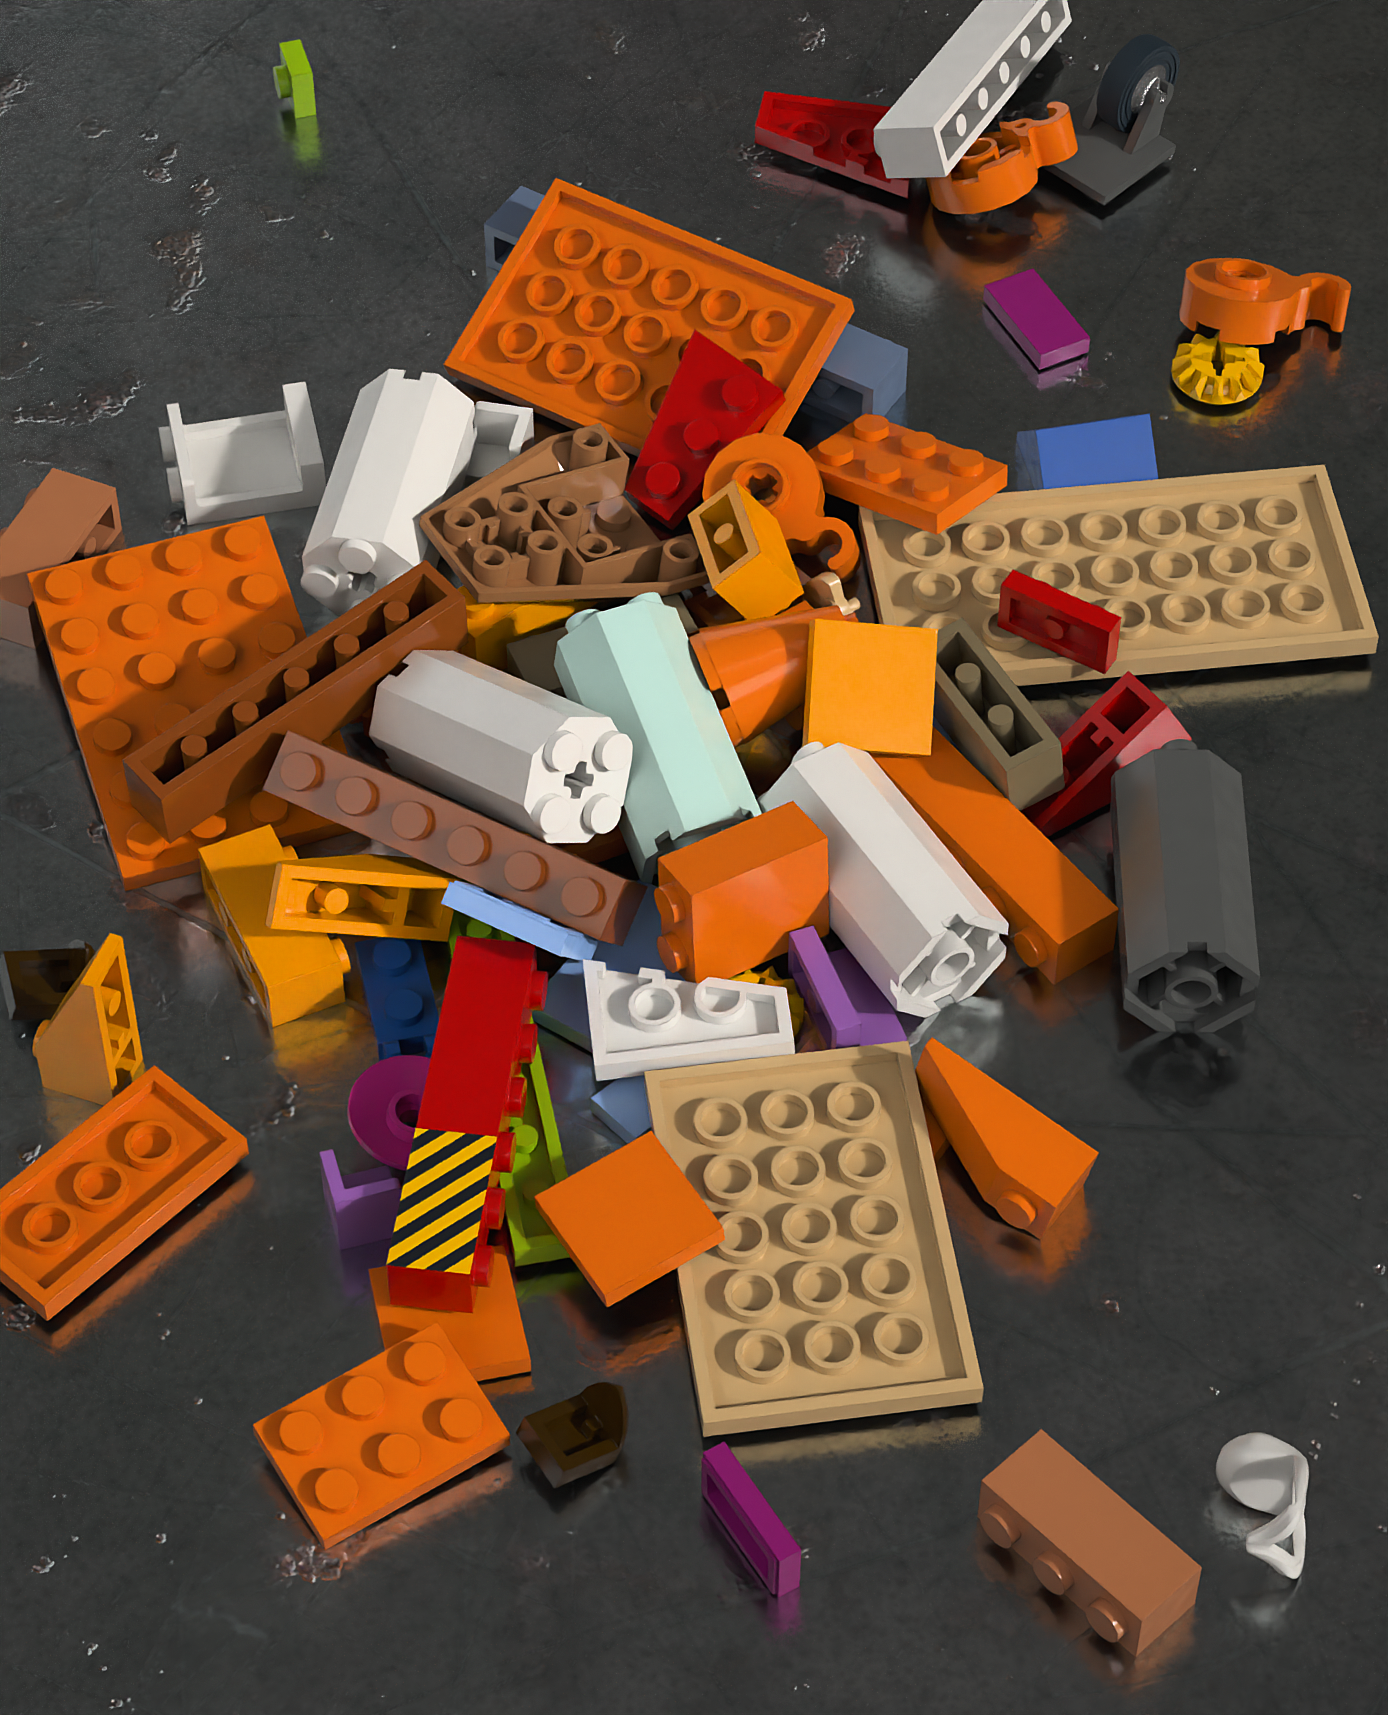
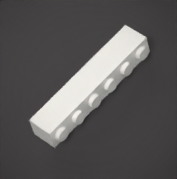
M982 0L873 129L874 148L877 155L882 159L886 178L946 177L1072 22L1067 0Z

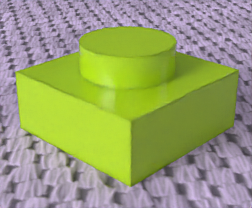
M301 40L279 43L281 65L273 67L274 82L279 99L288 98L295 119L316 115L313 73Z

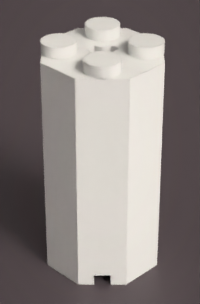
M388 369L360 389L302 555L304 572L300 582L301 587L307 594L338 616H341L424 560H427L435 569L437 567L440 553L419 526L420 516L461 491L478 439L477 427L473 428L475 416L474 402L439 374L422 372L420 380L403 378L406 370Z
M413 650L402 661L409 666L397 677L389 674L377 686L369 736L375 745L383 749L390 758L385 760L392 771L545 843H587L596 833H608L617 825L621 815V807L624 805L633 756V745L627 735L617 730L610 717L455 651Z
M817 741L808 743L797 751L791 765L770 790L763 793L756 800L762 814L794 801L828 837L829 925L897 1011L927 1018L941 1011L934 1001L950 994L955 1002L958 1003L972 996L1005 959L1006 946L999 939V934L1008 935L1009 923L868 752L839 742L829 747H825L821 742Z

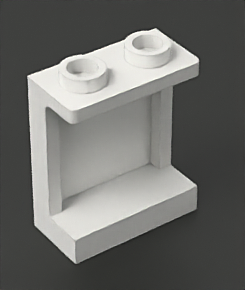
M306 382L282 385L285 406L283 411L183 425L179 404H167L169 426L158 428L164 462L175 461L176 467L166 468L172 503L183 502L187 525L313 507L321 504L326 489L324 461Z

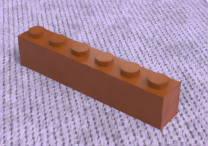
M424 560L124 758L122 761L131 805L169 844L267 779L288 730L322 742L374 707L377 686L389 674L397 677L409 665L402 661L413 650H446L456 652L469 643L465 596L427 560Z
M289 730L262 789L607 943L623 946L648 888L641 883L555 845L545 843L503 822L340 750Z

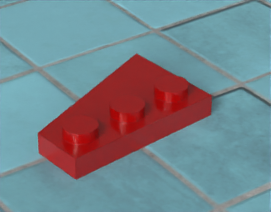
M764 91L755 124V143L908 199L912 178H886L882 159L877 155L874 148L873 129L892 107Z
M694 329L624 490L629 500L673 531L702 498L705 473L717 453L738 438L758 433L786 401L782 389Z

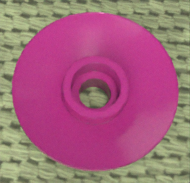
M402 1055L381 1060L367 1068L358 1077L349 1096L347 1108L348 1121L356 1140L375 1159L400 1170H407L415 1128L403 1123L413 1122L417 1124L431 1059L428 1057Z

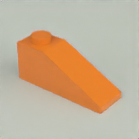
M932 1037L924 1046L915 1069L919 1092L984 1201L994 1207L1001 1218L1008 1224L1019 1229H1025L1041 1240L1084 1185L1099 1152Z

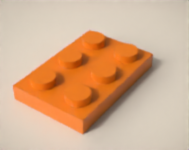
M863 414L807 452L816 464L825 493L935 535L944 531L1007 486L1008 465L984 457L979 451L954 446L936 439L930 433L916 432L889 422L887 418L875 414Z
M438 1321L253 1424L254 1436L324 1550L329 1549L510 1445L509 1431Z

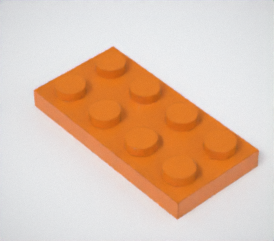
M154 1065L0 1189V1282L46 1321H49L249 1154L247 1138Z

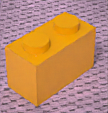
M735 479L687 515L712 588L744 618L751 620L774 616L787 609L795 599L804 593L778 520Z

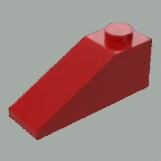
M1127 671L1058 738L1062 747L1065 788L1020 812L1046 837H1049L1111 803V777L1117 770L1153 749H1161L1168 741L1175 739L1191 741L1192 738L1168 706L1130 671Z

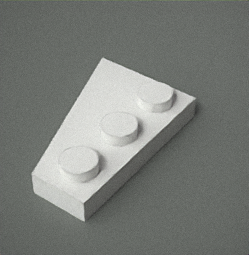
M582 959L596 1081L643 1076L644 1071L795 1054L787 989L785 987L707 977L702 982L695 983L666 979L664 970L640 967L639 974L606 970L605 962Z

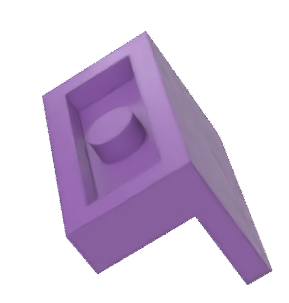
M814 925L789 932L788 974L791 979H794L798 995L804 999L805 1010L825 1050L907 1041L906 1034L889 1000L848 948L827 953Z

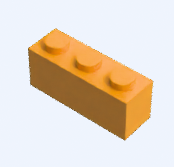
M269 824L199 848L198 853L204 891L272 1028L346 1002L343 975L351 972L348 954L339 936L329 938L327 933L270 929L265 925L277 861L298 859L292 845L282 847L273 828Z

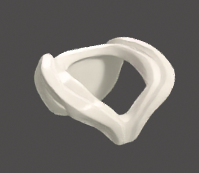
M1252 1432L1238 1436L1221 1449L1216 1463L1218 1481L1228 1494L1243 1505L1277 1515L1269 1523L1247 1534L1246 1549L1249 1554L1265 1561L1282 1576L1296 1579L1302 1571L1305 1555L1306 1531L1304 1509L1309 1479L1307 1459L1297 1449L1271 1435ZM1291 1534L1292 1555L1274 1543L1286 1539Z

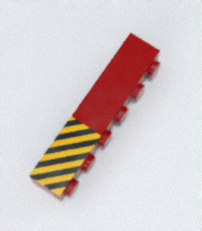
M457 935L386 1263L390 1304L473 1314L478 1286L490 1287L494 1267V1246L486 1244L489 1229L500 1230L503 1223L506 1192L504 1188H498L500 1173H512L516 1154V1133L509 1132L511 1117L522 1118L524 1115L527 1078L520 1077L522 1063L533 1064L538 1027L537 1024H531L530 1021L533 1010H544L547 996L548 973L546 971H537L536 945L531 943Z

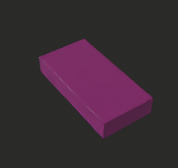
M1034 268L984 285V302L1039 370L1089 352L1090 336Z
M725 1442L703 1452L701 1460V1493L773 1595L776 1594L779 1598L800 1586L801 1549Z

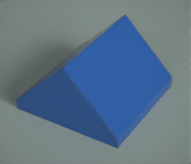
M1150 414L1128 415L1017 432L1016 441L1034 490L1158 479Z

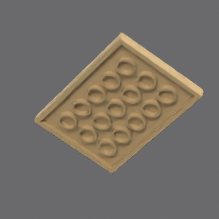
M909 1041L644 1071V1088L652 1132L724 1228L725 1240L675 1269L703 1437L982 1402L984 1389Z

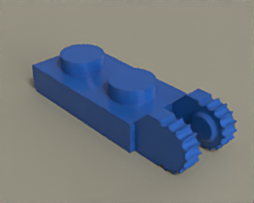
M382 937L355 942L358 969L379 1059L422 1051L425 1052L424 1057L431 1058L439 1015L421 940Z

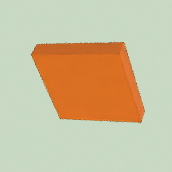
M652 1131L534 1196L536 1209L607 1308L725 1240L723 1226Z
M504 1244L494 1246V1267L489 1288L478 1286L473 1314L390 1304L386 1266L368 1269L384 1351L438 1321L476 1382L531 1371V1358Z

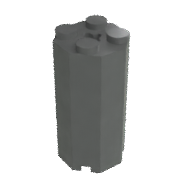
M1186 739L1171 740L1166 742L1161 749H1153L1117 770L1111 777L1112 796L1110 812L1116 904L1119 908L1118 934L1123 1009L1157 1032H1176L1175 1022H1194V1032H1215L1254 1011L1256 1002L1255 986L1258 988L1260 979L1242 776L1240 772L1210 750H1198L1195 743Z

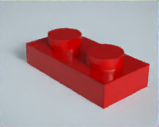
M1012 570L1001 584L997 627L1102 674H1106L1117 658L1121 617L1106 611L1098 605L1090 604L1056 589L1046 582Z

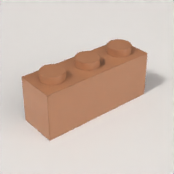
M52 468L39 487L30 490L21 511L9 527H4L0 530V638L32 649L38 647L45 636L29 589L27 573L104 555L122 530L115 487Z
M1042 1429L981 1480L977 1518L980 1519L987 1535L1003 1548L1011 1547L1031 1564L1035 1575L1049 1591L1057 1595L1065 1594L1083 1610L1090 1625L1105 1640L1109 1642L1118 1641L1132 1655L1137 1657L1195 1604L1202 1567Z

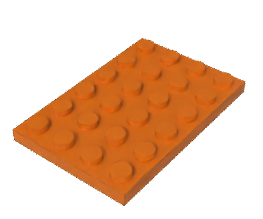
M555 178L443 365L450 376L519 406L533 408V412L576 430L601 423L623 451L639 457L694 329L782 389L786 401L758 433L783 436L854 313L855 308L852 299Z
M264 515L27 573L29 589L125 891L201 872L199 848L269 824L273 828L282 847L287 845L297 847L354 832L350 828L262 790L267 779L170 844L131 805L122 761L124 758L307 638ZM340 730L321 742L348 754Z

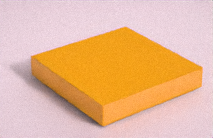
M825 619L810 620L802 747L816 741L821 742L825 747L839 742L870 753L930 756L938 629Z

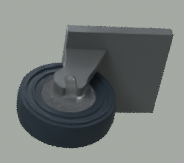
M1142 34L1129 41L1117 53L1112 62L1109 61L1095 94L1070 111L1078 143V151L1063 162L1041 167L1105 205L1173 155L1176 144L1162 137L1159 133L1165 109L1172 99L1174 85L1179 73L1180 59L1177 50L1165 40L1152 34Z

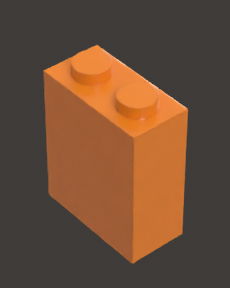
M794 801L657 858L659 887L654 890V899L661 916V936L657 938V949L666 968L672 973L678 972L685 981L700 983L707 977L728 979L787 953L789 950V932L814 925L819 938L829 934L828 837Z

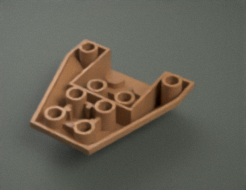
M601 423L544 439L420 516L419 526L477 603L629 602L634 597L648 592H656L660 596H666L710 583L697 542L689 533L660 541L624 497L630 459Z

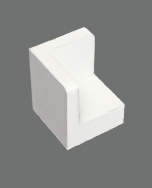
M484 401L476 402L473 421L474 427H477L478 439L464 479L465 488L534 446L533 408Z

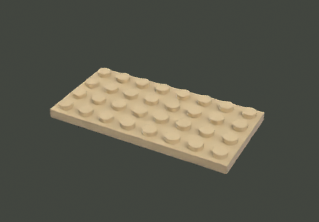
M1325 465L996 493L938 535L859 506L858 524L879 624L939 630L963 618L1016 686L1122 677L1127 671H1130L1133 675H1145L1376 653L1379 636ZM1012 570L1046 582L1056 589L1090 604L1098 605L1106 611L1121 617L1117 658L1106 674H1102L997 627L1001 584Z

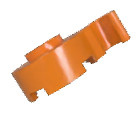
M1058 101L1050 102L1047 104L1048 119L1032 120L1022 118L1011 122H999L1001 132L980 134L946 177L925 178L932 204L939 211L950 214H976L995 210L1013 203L1030 192L1038 182L1037 169L1039 167L1063 162L1078 151V143L1069 106Z
M1210 258L1194 262L1186 269L1179 317L1180 321L1194 332L1197 330L1199 323L1220 330L1218 341L1243 345L1274 343L1277 331L1289 335L1294 330L1303 329L1305 321L1310 319L1327 322L1331 325L1330 329L1332 331L1342 332L1345 325L1351 284L1339 276L1328 273L1315 272L1292 276L1271 265L1249 259Z
M756 433L734 440L717 453L705 473L702 492L704 502L734 479L753 497L757 491L763 488H772L776 497L775 500L770 504L762 499L758 502L778 520L790 555L802 553L813 556L820 553L826 546L832 544L840 545L839 553L828 560L830 572L835 573L839 577L841 584L847 582L856 574L861 563V552L854 532L846 522L835 517H824L825 493L822 479L815 462L800 444L782 435Z

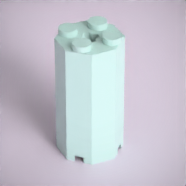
M648 592L634 597L626 605L601 612L598 609H587L571 616L565 624L568 634L557 641L554 667L568 700L610 717L617 730L627 735L632 741V762L624 805L621 807V815L617 824L640 881L652 884L654 874H658L657 858L762 813L676 608L664 605L658 593Z

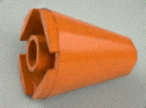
M834 605L703 627L687 634L734 748L743 744L746 745L805 703L810 620L825 619L859 622L855 612L843 616L839 606Z

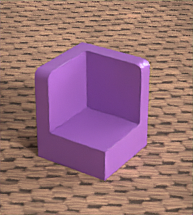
M333 1149L319 1152L324 1198L339 1249L343 1250L392 1238L402 1189L399 1179L392 1178L389 1166L386 1165L341 1176Z

